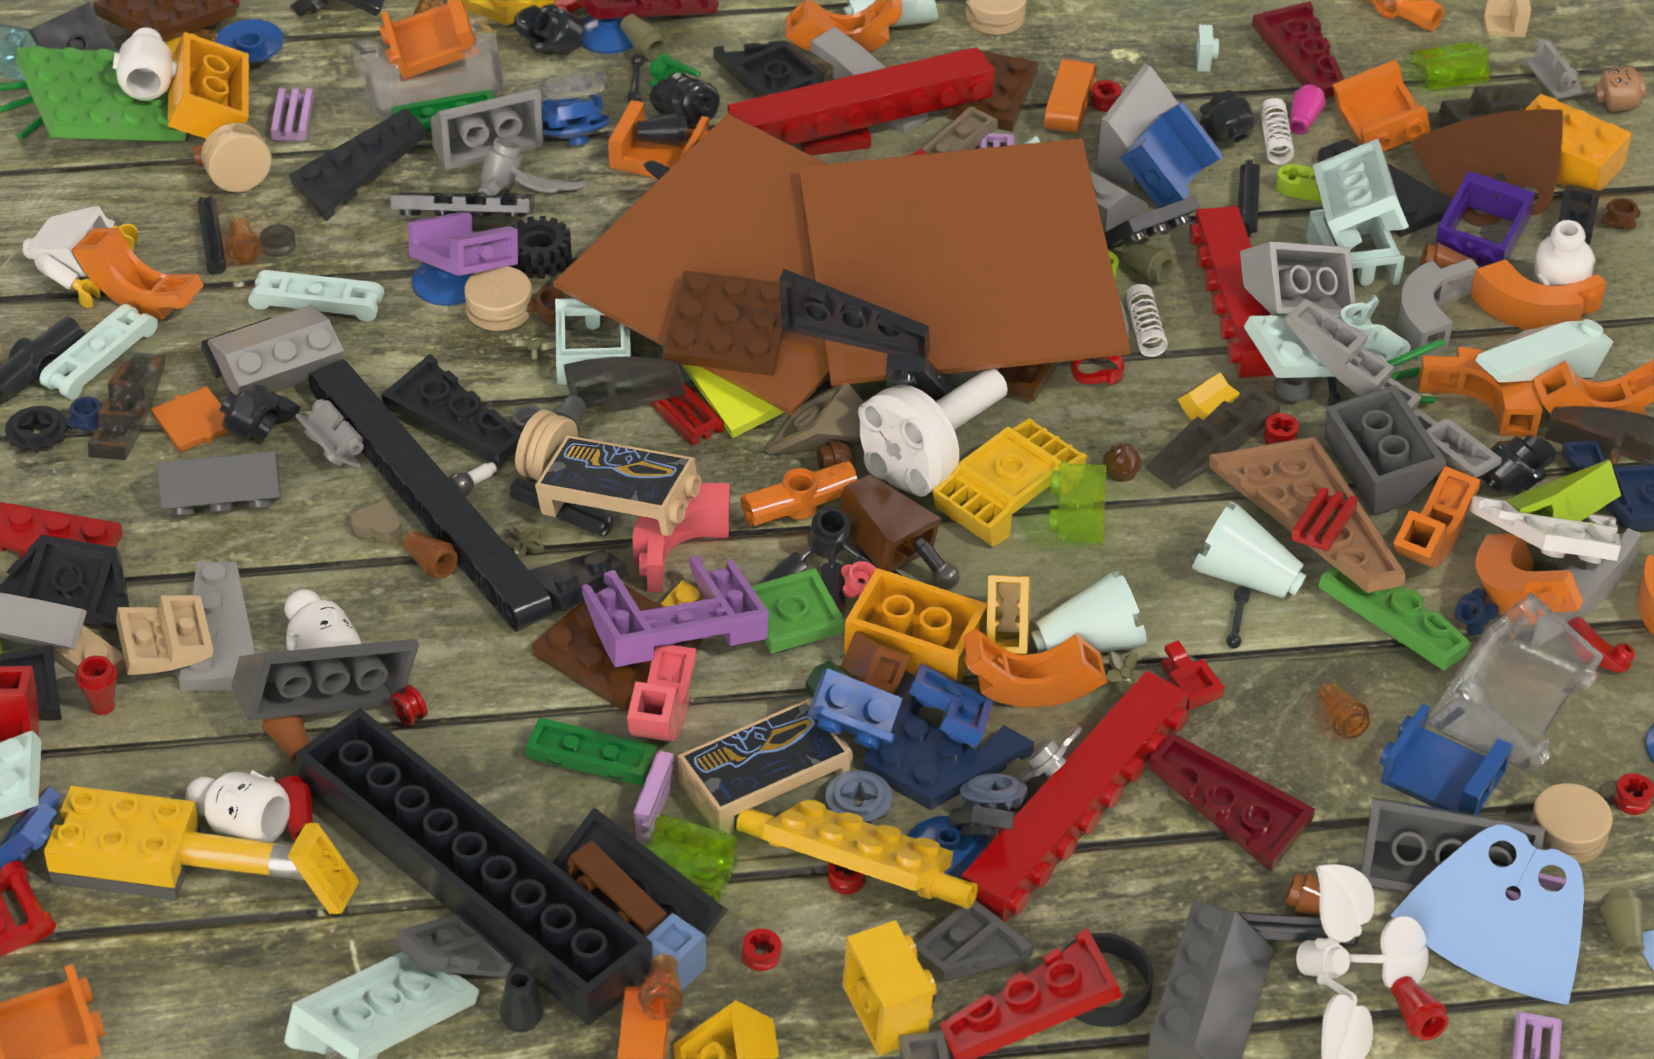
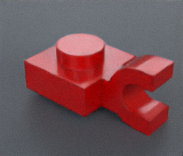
M1179 640L1165 645L1164 651L1169 658L1162 660L1161 666L1168 674V682L1188 692L1186 705L1188 711L1223 697L1225 687L1204 659L1192 662Z

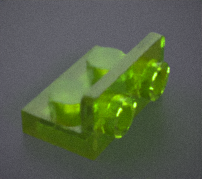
M1473 41L1410 51L1411 65L1423 69L1426 88L1429 90L1488 81L1490 78L1489 48Z
M1061 461L1058 465V470L1051 471L1050 490L1051 494H1057V509H1050L1049 532H1056V542H1104L1106 465L1069 464L1068 461Z
M658 814L654 821L655 836L649 849L712 898L719 901L737 865V837L720 829H710L687 822L682 818Z

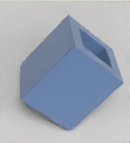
M672 913L646 937L652 942L653 975L651 977L665 987L671 988V991L678 995L705 970L706 935Z

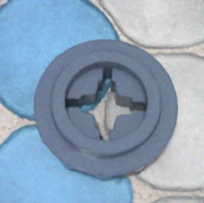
M862 770L848 771L838 775L829 783L826 789L825 801L828 810L837 813H854L861 816L864 822L875 825L878 818L887 817L889 808L892 805V791L889 784L877 774ZM857 791H862L861 796H863L864 800L863 805H860V807L854 805Z
M984 774L974 777L963 784L960 788V798L963 800L964 806L976 805L1009 811L1010 808L1022 806L1023 801L1028 799L1027 785L1010 775Z

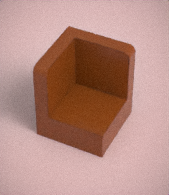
M855 632L841 667L856 680L895 694L911 657L903 651L877 644L863 633Z

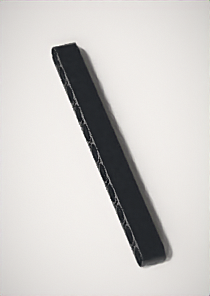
M341 359L308 374L309 386L314 397L317 400L330 401L344 417L343 420L349 422L357 433L361 435L364 445L361 451L362 454L435 539L453 545L458 555L457 565L514 631L518 632L553 614L554 609L551 598L541 583L346 360Z

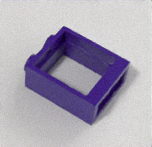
M1468 171L1438 226L1436 242L1466 257L1475 259V264L1479 267L1505 259L1508 261L1531 217L1535 192ZM1467 207L1513 221L1502 244L1456 230Z

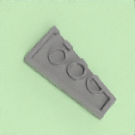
M197 562L192 595H201L214 652L213 657L180 668V690H232L231 685L239 656L255 654L237 562Z

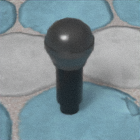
M922 536L916 539L912 544L915 546L919 556L932 570L935 585L944 590L955 587L960 580L957 567L947 561L944 562L931 544L925 541Z

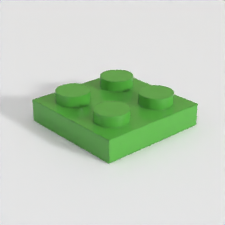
M816 568L751 586L769 612L768 635L764 642L770 654L845 633V620Z

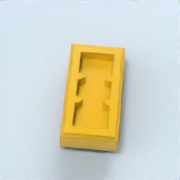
M306 823L287 856L328 913L342 914L360 881L318 823Z

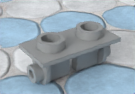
M1546 39L1538 41L1535 46V56L1524 58V62L1553 98L1558 100L1585 94V89L1579 83V73L1572 69L1564 58L1559 59L1560 53L1555 48L1554 43Z
M317 400L312 405V412L308 417L296 414L295 417L306 428L304 430L305 435L324 448L323 455L329 461L338 466H342L345 463L360 468L361 464L354 456L363 450V438L349 422L343 420L344 417L330 401Z

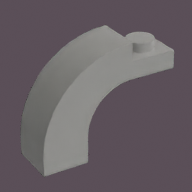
M1471 259L1451 264L1442 269L1432 260L1418 267L1408 276L1402 288L1396 328L1398 335L1410 344L1411 348L1409 351L1439 339H1444L1445 345L1424 355L1431 356L1448 349L1453 322L1439 309V306L1471 294L1475 271L1479 268ZM1422 355L1419 356V357H1416L1415 359H1416L1417 361L1420 360V359H1422Z

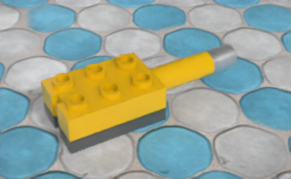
M72 785L60 810L63 825H54L44 850L52 884L170 900L178 899L189 866L304 880L287 856L293 845L201 833L195 801Z

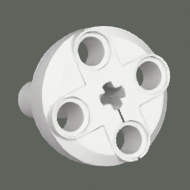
M995 369L983 370L936 402L926 393L915 387L895 385L879 392L861 404L858 408L860 438L865 452L863 456L864 464L869 473L879 480H885L892 486L919 497H924L932 492L936 486L950 477L958 465L959 445L954 430L1006 396L1007 384L1004 377Z

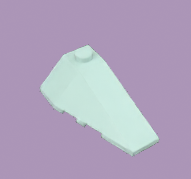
M1592 320L1566 321L1525 330L1478 354L1475 361L1498 382L1533 381V378L1565 360L1581 378H1593L1613 341L1603 333L1602 326Z

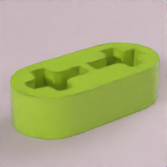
M1286 164L1278 169L1275 185L1279 193L1288 197L1322 202L1313 167Z

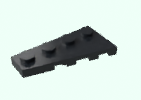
M593 807L553 861L555 865L568 874L570 866L567 863L570 855L592 840L667 913L665 919L673 913L706 935V939L728 911L727 908L595 807Z

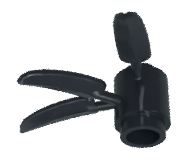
M827 507L819 510L812 519L807 536L809 548L801 555L797 552L792 553L770 572L761 583L807 570L808 562L806 559L813 553L822 557H828V563H824L821 566L822 581L842 615L845 606V595L842 591L844 577L841 575L843 567L840 563L836 562L835 556L844 549L853 555L852 564L859 561L874 564L862 548L857 550L846 542L851 529L848 516L838 508ZM896 570L891 571V573L901 575Z

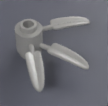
M495 138L493 145H489L480 175L483 183L478 188V192H485L488 196L494 197L498 193H504L505 189H512L515 181L529 189L542 193H558L559 190H579L584 187L585 183L548 180L521 172L519 170L522 160L521 146L508 139Z

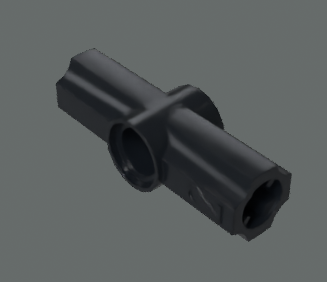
M66 316L36 339L31 340L28 337H24L13 345L10 350L9 359L0 365L1 405L34 380L39 381L42 370L85 335L76 320Z

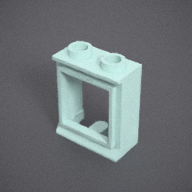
M1324 209L1310 211L1306 235L1308 243L1336 246ZM1376 217L1370 221H1365L1360 227V234H1370L1377 250L1350 253L1352 269L1358 268L1357 277L1360 284L1363 286L1370 285L1374 281L1376 266L1385 265L1392 285L1400 284L1405 257L1400 254L1381 218Z
M575 298L555 299L557 385L631 383L630 328L620 323L621 347L565 349V316H585L586 327L594 330L600 327V315L604 314Z

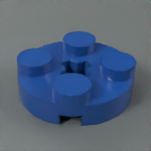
M589 92L590 99L581 100L579 93L546 99L542 101L543 106H541L542 124H548L549 128H560L568 126L570 119L580 117L582 121L602 118L601 110L604 109L602 96L600 93Z

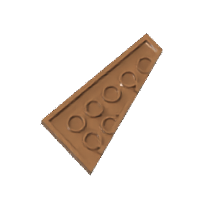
M1316 436L1209 455L1210 469L1291 533L1321 487L1328 488V495L1333 496L1336 491L1343 493V500H1348L1350 495L1355 496ZM1357 501L1355 512L1329 551L1309 546L1366 592L1404 586L1406 573L1359 501ZM1325 505L1316 517V519L1314 520V522L1312 523V525L1310 526V528L1308 529V531L1306 532V535L1308 534V532L1310 531V529L1312 528V526L1314 525V523L1326 507ZM1336 509L1328 520V524L1317 538H1323L1341 510Z

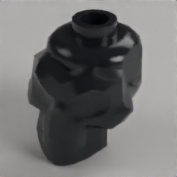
M554 3L543 5L541 8L536 5L528 6L519 11L514 17V25L521 37L530 40L529 46L537 53L568 55L577 50L583 43L584 27L581 19L567 10L558 8Z
M683 72L675 73L669 79H663L658 82L649 94L651 104L660 114L667 115L677 112V116H686V123H699L702 116L709 117V121L712 120L717 114L720 105L719 94L711 83L690 78Z
M1233 90L1223 91L1215 95L1210 102L1201 105L1199 109L1202 114L1199 123L1215 141L1242 142L1250 136V131L1256 123V117L1249 102L1245 98L1237 97Z
M254 384L251 388L243 389L238 395L231 391L219 411L225 414L222 419V427L227 432L242 441H247L253 436L263 442L278 419L284 422L292 419L297 413L299 414L301 406L289 398L269 391L263 385Z
M1515 435L1512 440L1498 441L1490 450L1502 458L1501 464L1486 472L1482 479L1498 493L1503 488L1509 492L1528 491L1546 477L1547 474L1544 468L1553 463L1556 456L1555 448L1548 441L1534 436H1526L1522 440Z

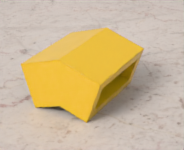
M1219 372L1177 400L1187 417L1207 431L1238 410L1240 392L1229 386L1222 373Z

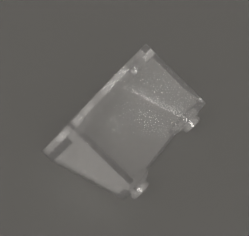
M481 19L470 20L476 40L468 50L462 52L463 59L407 79H403L397 64L387 62L384 47L378 41L373 39L350 41L352 60L370 109L376 116L387 119L392 116L391 107L487 89H491L494 98H496L503 89V78L495 31Z
M1531 592L1493 621L1481 634L1428 714L1427 723L1437 732L1488 754L1497 738L1513 745L1508 764L1522 770L1530 766L1533 769H1537L1551 754V750L1548 749L1551 739L1545 735L1569 695L1578 688L1582 692L1587 690L1596 681L1599 673L1595 670L1604 655Z

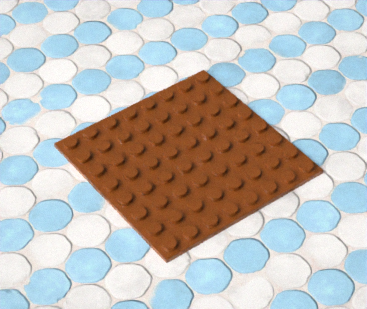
M727 114L553 282L554 287L664 346L684 270L779 282L783 269L815 281L799 167L824 165L827 163ZM784 331L774 376L702 367L791 416L830 376L824 339Z
M1083 138L799 167L815 281L928 325L930 352L927 358L938 369V375L1131 354ZM824 339L831 386L842 385L845 382L855 384L887 380V353Z

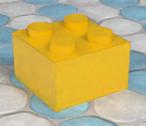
M896 920L848 936L842 986L878 1056L898 1050L900 1035L928 1032L930 1020L933 1019L932 1000L933 995H936L937 992L936 984L931 972L928 969L923 970L917 960V949L912 937L909 934H903Z

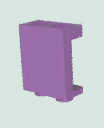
M466 211L410 221L408 224L409 257L457 276L518 264V229L507 226L473 233L472 215Z

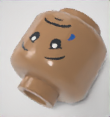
M1631 65L1604 70L1601 74V82L1594 84L1597 103L1604 102L1605 108L1612 113L1638 108L1641 104V99L1646 98L1644 75L1642 72H1637Z

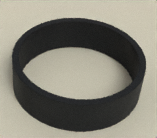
M1093 933L1091 935L1100 952L1114 954L1131 962L1142 974L1146 988L1139 997L1130 1003L1117 1007H1098L1074 1018L1098 1027H1114L1129 1023L1140 1016L1149 1004L1154 974L1151 961L1142 948L1125 937L1110 933ZM1076 939L1069 943L1064 950L1077 942Z

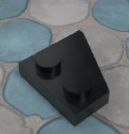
M600 550L529 570L545 588L552 604L563 611L584 600L582 595V586L584 584L591 586L595 594L607 588L608 586L604 583V573L615 570L620 579L629 575L626 562L606 550Z

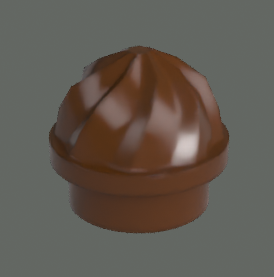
M828 440L826 445L817 447L819 470L842 462L850 461L851 464L854 462V453L845 443Z
M1120 442L1117 446H1111L1110 450L1106 452L1103 458V466L1106 469L1107 475L1112 480L1127 482L1132 480L1140 470L1141 458L1132 444H1122Z

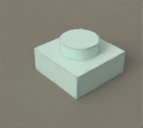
M1199 25L1196 45L1197 71L1210 72L1212 59H1218L1219 39H1213L1212 25Z

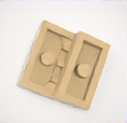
M161 595L158 607H118L116 623L127 675L170 671L213 657L214 649L201 595Z

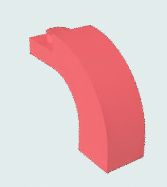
M701 483L698 496L692 498L686 508L683 521L676 525L671 536L661 535L657 519L639 516L633 531V563L639 564V576H647V592L663 593L666 557L681 542L700 537L729 538L730 483Z
M674 645L655 646L654 660L651 663L647 683L635 681L627 715L628 728L632 736L672 742L677 740L690 702L689 690L697 658L696 648Z

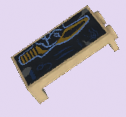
M567 435L539 478L535 488L541 514L556 517L564 502L654 518L659 521L661 535L671 536L676 525L683 521L686 508L692 498L698 496L701 487V477L697 475L693 457Z
M808 699L678 755V782L719 838L734 832V816L740 812L753 808L831 772L838 776L850 771V762L853 760V754L849 744L845 739H839L836 734L817 727L818 720L807 716L811 705Z

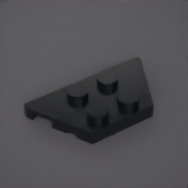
M773 41L766 44H744V51L725 52L724 46L713 48V59L757 98L824 82V74L787 41Z
M40 535L28 548L27 554L23 558L18 559L7 570L9 576L0 585V593L83 609L87 611L83 624L118 630L116 623L118 607H130L121 554L116 547L48 535Z

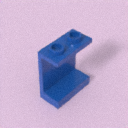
M1180 102L1159 114L1120 156V159L1156 206L1161 208L1184 200L1190 194L1186 186L1203 168L1220 160L1223 154L1185 104Z
M1422 703L1413 717L1407 715L1398 731L1397 741L1395 743L1389 741L1385 746L1379 761L1380 764L1384 765L1381 783L1435 808L1478 815L1506 773L1513 745L1497 738L1486 756L1425 729L1430 707Z

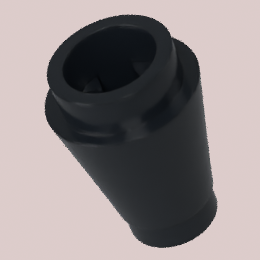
M677 112L644 121H637L638 142L679 147V143H687L685 115L677 116Z
M518 969L510 972L506 978L500 1007V1017L511 1030L527 1032L534 1029L542 1019L544 1006L532 975L526 970Z

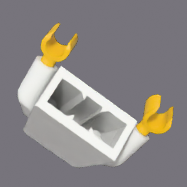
M99 206L52 216L45 222L34 238L24 240L23 252L28 259H34L36 268L42 274L50 277L68 290L72 288L77 290L80 305L92 308L93 298L91 295L100 299V289L91 279L79 280V277H86L87 274L79 264L72 248L92 228H118V226L114 225L115 221L105 217ZM122 224L119 226V229L133 251L134 243L138 242V230L133 224Z

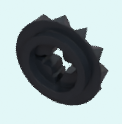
M49 406L24 408L12 415L5 426V433L10 446H17L21 453L32 449L36 454L41 448L52 450L54 443L64 441V433L68 431L65 416L59 410ZM39 424L41 428L40 432L38 434H32L34 433V429H36V425Z

